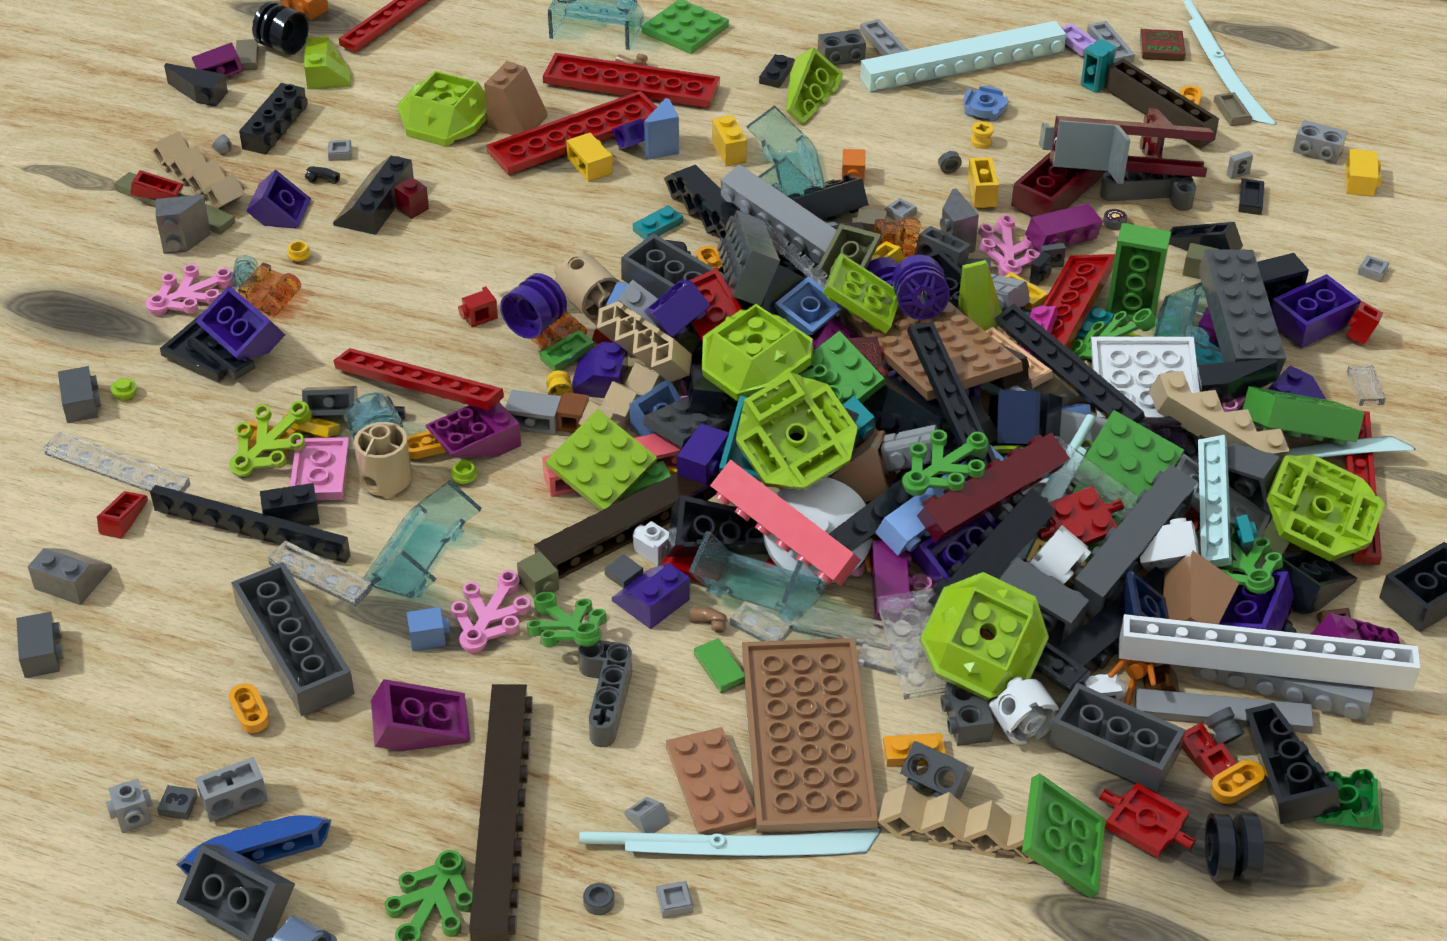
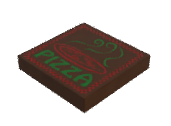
M1140 29L1142 59L1185 60L1183 31Z

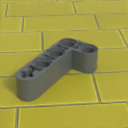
M1107 171L1102 177L1100 196L1106 201L1170 198L1175 209L1187 211L1193 207L1196 185L1192 176L1125 171L1123 184H1118Z
M599 640L590 647L579 645V670L584 676L599 679L589 714V735L592 744L597 747H607L614 743L622 716L632 676V650L623 643Z

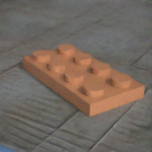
M722 727L666 740V749L698 834H722L756 825L755 809Z

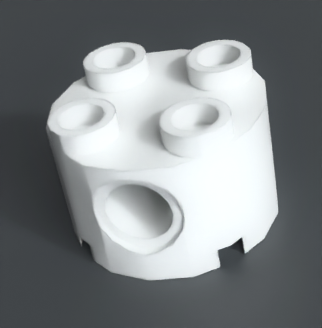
M1062 525L1029 563L1046 575L1055 577L1064 585L1074 572L1072 570L1081 565L1091 552L1087 549L1088 546Z
M1021 677L1010 680L1007 684V689L989 704L993 717L1010 742L1015 745L1028 744L1030 742L1027 738L1033 736L1037 740L1045 736L1051 730L1052 721L1057 715V711H1059V707L1041 682L1036 679L1023 680Z

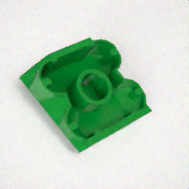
M1358 769L1350 777L1342 776L1336 771L1325 773L1330 782L1333 781L1339 790L1341 810L1316 816L1317 823L1384 830L1381 782L1374 778V774L1370 770Z

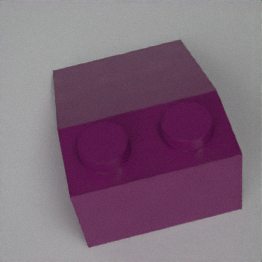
M383 679L371 699L375 747L408 751L462 744L470 741L466 699L463 692Z

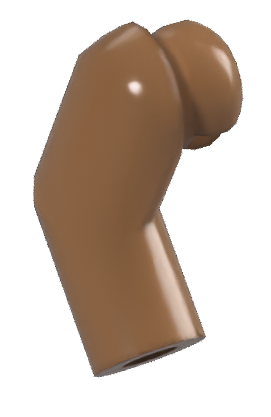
M639 53L635 60L619 54L615 61L646 66L648 57Z
M691 607L690 621L711 622V629L713 631H724L726 629L725 622H727V617L725 614L713 608Z

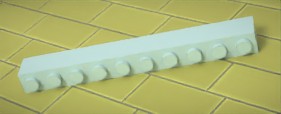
M1056 21L861 60L860 79L869 92L1057 54L1064 52L1066 33Z

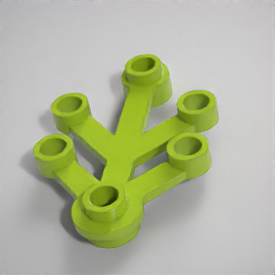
M303 401L293 402L289 408V414L270 432H268L272 413L267 405H258L254 410L258 420L256 445L250 450L249 438L252 436L253 430L247 422L237 424L235 432L239 437L238 453L229 462L231 472L239 477H248L254 472L255 468L274 467L280 469L284 467L287 463V458L279 450L293 449L299 451L305 447L306 441L300 433H293L287 439L278 438L294 423L304 424L311 419L312 412L307 403ZM266 411L264 415H260L261 412ZM243 429H247L246 432L240 433ZM301 440L298 444H293L294 441ZM265 451H274L269 457H259ZM282 457L280 461L274 462L276 458Z

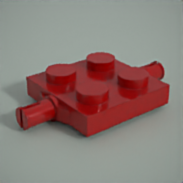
M1093 486L1048 502L1056 512L1049 518L1050 526L1040 529L1037 532V536L1041 540L1053 537L1054 533L1063 525L1086 546L1104 540L1112 527L1118 528L1111 514L1124 510V504L1121 499L1105 504Z
M1137 782L1128 793L1121 797L1108 791L1106 788L1102 791L1099 800L1114 807V812L1105 824V829L1156 858H1159L1166 847L1173 842H1177L1188 850L1194 847L1196 839L1181 831L1182 826L1188 820L1189 811Z

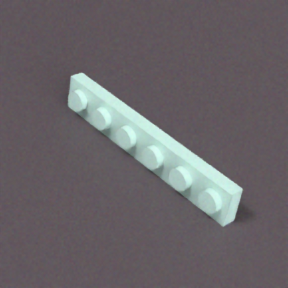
M1225 435L1198 440L1201 556L1216 567L1232 565L1228 450Z

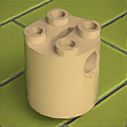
M584 250L576 252V254L570 256L564 262L559 263L554 269L556 274L555 281L562 288L566 298L586 317L591 319L598 318L599 308L606 306L616 283L619 282L616 277Z
M375 422L366 425L358 431L354 439V447L361 488L370 494L382 496L387 500L395 498L397 493L407 488L412 481L406 432L399 425L390 422Z

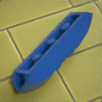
M314 815L288 816L273 821H266L242 830H234L231 833L211 838L201 844L223 845L257 864H263L321 847L327 839L331 819ZM201 844L190 850L176 864L187 876Z

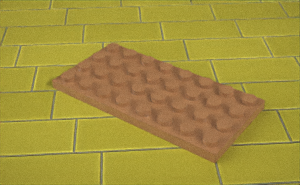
M949 301L946 308L939 315L926 320L910 318L903 313L898 305L892 326L886 334L881 330H875L860 317L853 316L852 314L844 315L845 324L928 401L937 397L907 333L909 325L934 322L964 389L1023 371L1021 360Z
M855 638L742 642L757 833L878 828V814Z

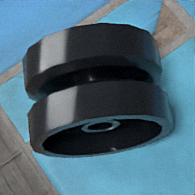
M1210 813L1208 815L1205 827V856L1208 873L1212 881L1230 882L1235 874L1242 882H1255L1261 878L1264 864V841L1261 823L1256 813H1237L1233 820L1227 813Z

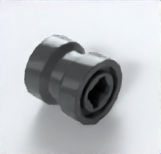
M1231 707L1219 710L1204 719L1208 728L1215 732L1214 740L1217 745L1220 743L1225 745L1244 735L1241 725L1236 724L1234 720L1235 714Z

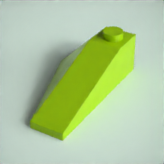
M329 37L307 38L304 54L307 89L351 86L350 69Z
M814 47L796 57L790 73L786 112L801 125L838 89L843 77V73Z
M986 260L962 265L958 309L984 331L991 327L997 329L998 325L996 324L995 317L1002 313Z

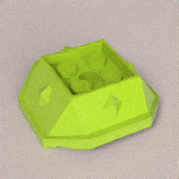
M434 71L423 82L414 84V87L397 104V111L408 137L445 147L453 144L454 140L463 139L476 133L487 120L485 91L480 84L474 80L439 71Z
M755 304L748 310H740L731 317L727 316L723 323L703 336V377L736 401H739L740 396H751L790 372L799 374L812 365L813 339L787 322L786 319L778 315H772Z
M790 372L744 399L736 444L766 487L804 491L850 463L858 427L828 384L804 378L801 375ZM793 433H800L804 438L795 441L789 436Z
M1285 455L1266 499L1279 536L1299 546L1301 550L1310 551L1328 561H1333L1366 549L1372 542L1385 504L1379 496H1375L1371 487L1363 478L1315 455L1295 457L1294 455Z
M982 572L943 588L919 642L926 653L935 676L989 701L998 698L1007 689V684L1010 680L1016 677H1021L1023 680L1031 678L1049 636L1035 596ZM988 629L991 631L993 639L985 640L982 638L980 630Z

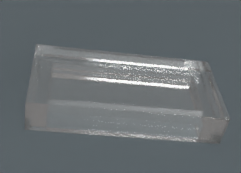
M1348 366L1347 374L1359 406L1384 405L1386 398L1374 366Z

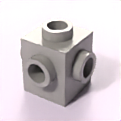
M139 779L123 782L108 788L112 799L106 802L110 818L118 819L122 833L152 823L148 812V807L153 806L148 788L142 790Z

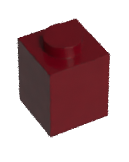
M413 177L394 187L397 210L412 219L429 209L427 187Z

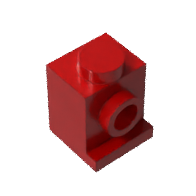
M487 286L482 287L481 292L463 297L462 305L458 306L461 318L463 320L466 319L471 327L498 319L497 300Z
M1361 301L1356 313H1353L1347 323L1350 326L1346 334L1347 338L1353 342H1360L1365 345L1379 324L1383 312Z

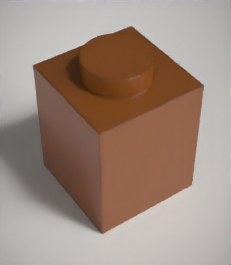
M563 393L556 411L557 431L574 433L581 426L578 423L589 402V395Z

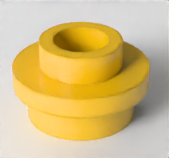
M294 241L289 244L287 249V257L295 262H302L311 255L310 247L304 241Z

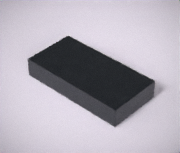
M1241 179L1238 212L1262 214L1264 181Z

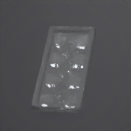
M932 588L877 598L878 609L904 700L945 693L946 682H948L934 675L926 653L919 642L934 609L928 602L934 595Z

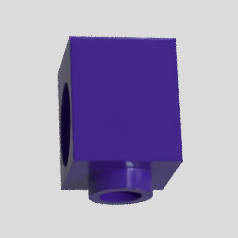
M641 118L612 128L619 150L645 141L644 124Z

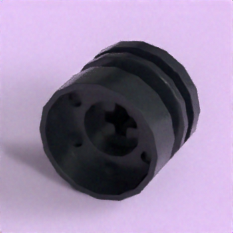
M273 1L266 2L259 8L252 26L253 37L257 43L288 55L296 54L301 50L309 32L308 18L304 13L287 8L281 4L279 5Z

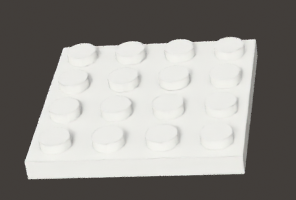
M1091 337L1092 369L1144 411L1145 418L1139 423L1182 424L1169 415L1166 418L1157 412L1149 389L1159 374L1183 371L1191 392H1200L1194 337ZM1095 408L1096 417L1108 419Z

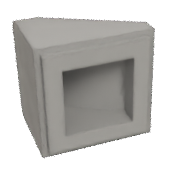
M645 797L624 812L625 816L642 833H655L670 822L664 804L649 797Z

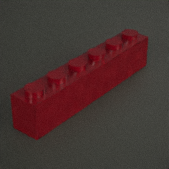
M1051 432L1044 437L1039 434L1027 443V447L1021 449L1018 446L1006 455L1007 458L1003 461H1000L999 458L992 461L985 467L987 470H985L982 477L974 478L967 476L962 490L952 491L945 489L943 491L944 495L937 498L936 495H933L922 503L924 508L917 517L935 543L1062 469L1071 458Z

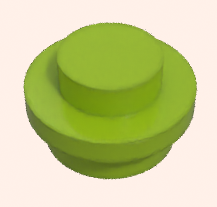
M127 378L118 379L111 385V393L119 401L132 399L137 390L135 381Z
M468 460L456 462L451 470L453 481L459 484L471 483L478 475L477 468Z

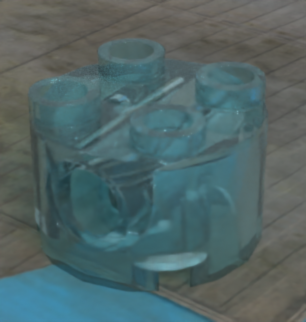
M369 393L358 397L353 401L354 406L351 409L347 407L344 413V420L353 440L359 430L375 422H390L403 428L402 421L389 396L384 397L382 393Z

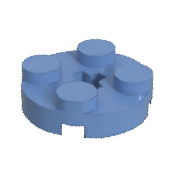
M979 86V90L973 91L972 88L964 95V108L967 116L986 118L988 121H996L1007 110L1008 98L1007 96L1004 97L1003 92L998 88Z

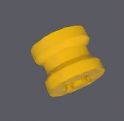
M985 121L974 123L971 129L973 134L970 139L971 145L979 149L990 147L993 141L991 137L994 131L993 125Z
M553 371L546 377L549 395L562 396L564 392L573 393L571 378L567 372Z

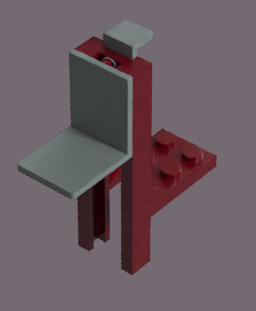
M1149 108L1148 115L1144 116L1143 123L1056 116L1054 127H1050L1047 123H1042L1039 145L1042 150H1051L1049 161L1053 167L1108 171L1118 184H1123L1125 171L1206 177L1207 168L1204 167L1203 161L1162 158L1165 138L1212 142L1214 132L1210 128L1173 125L1158 109ZM1128 135L1142 136L1140 139V150H1142L1146 157L1128 156L1130 146Z

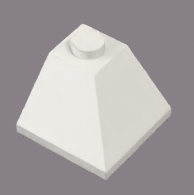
M1177 518L1170 520L1169 525L1162 526L1140 557V562L1147 571H1151L1155 567L1158 569L1172 567L1193 550L1201 555L1192 521H1186V518Z

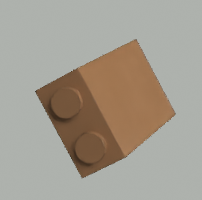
M506 61L484 83L488 128L516 135L538 127L548 116L525 66Z
M885 431L877 432L853 450L850 463L828 476V478L840 481L852 488L864 502L873 501L898 480L896 471H887L881 453Z
M1193 550L1164 574L1163 597L1166 599L1169 619L1219 624L1239 582Z

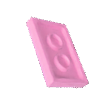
M349 437L304 438L306 441L305 447L302 450L295 451L290 486L314 483L316 500H343L350 449Z

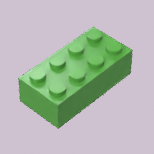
M1122 223L1117 240L1106 311L1114 315L1120 311H1125L1132 322H1134L1133 316L1141 309L1148 308L1156 316L1171 231Z
M1252 386L1248 387L1243 410H1249L1254 425L1262 427L1265 431L1281 428V431H1286V434L1301 437L1303 434L1308 435V438L1323 441L1326 438L1330 439L1333 443L1345 445L1346 441L1357 442L1365 413L1336 401Z

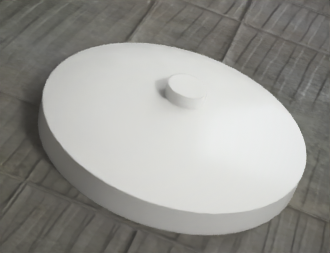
M827 477L804 491L782 488L776 494L828 534L866 506L862 498L852 488L840 481ZM771 533L767 537L763 534L765 546L770 557L783 572L801 582L828 584L816 575L820 571L813 565L808 569L796 559L799 555L797 552L791 549L788 553L775 542L778 538ZM873 537L853 551L861 561L852 573L859 568L866 558Z

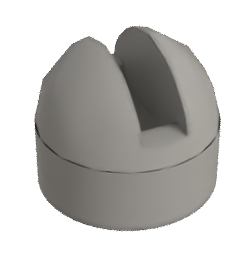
M223 134L215 140L212 148L220 154H226L231 151L232 142Z

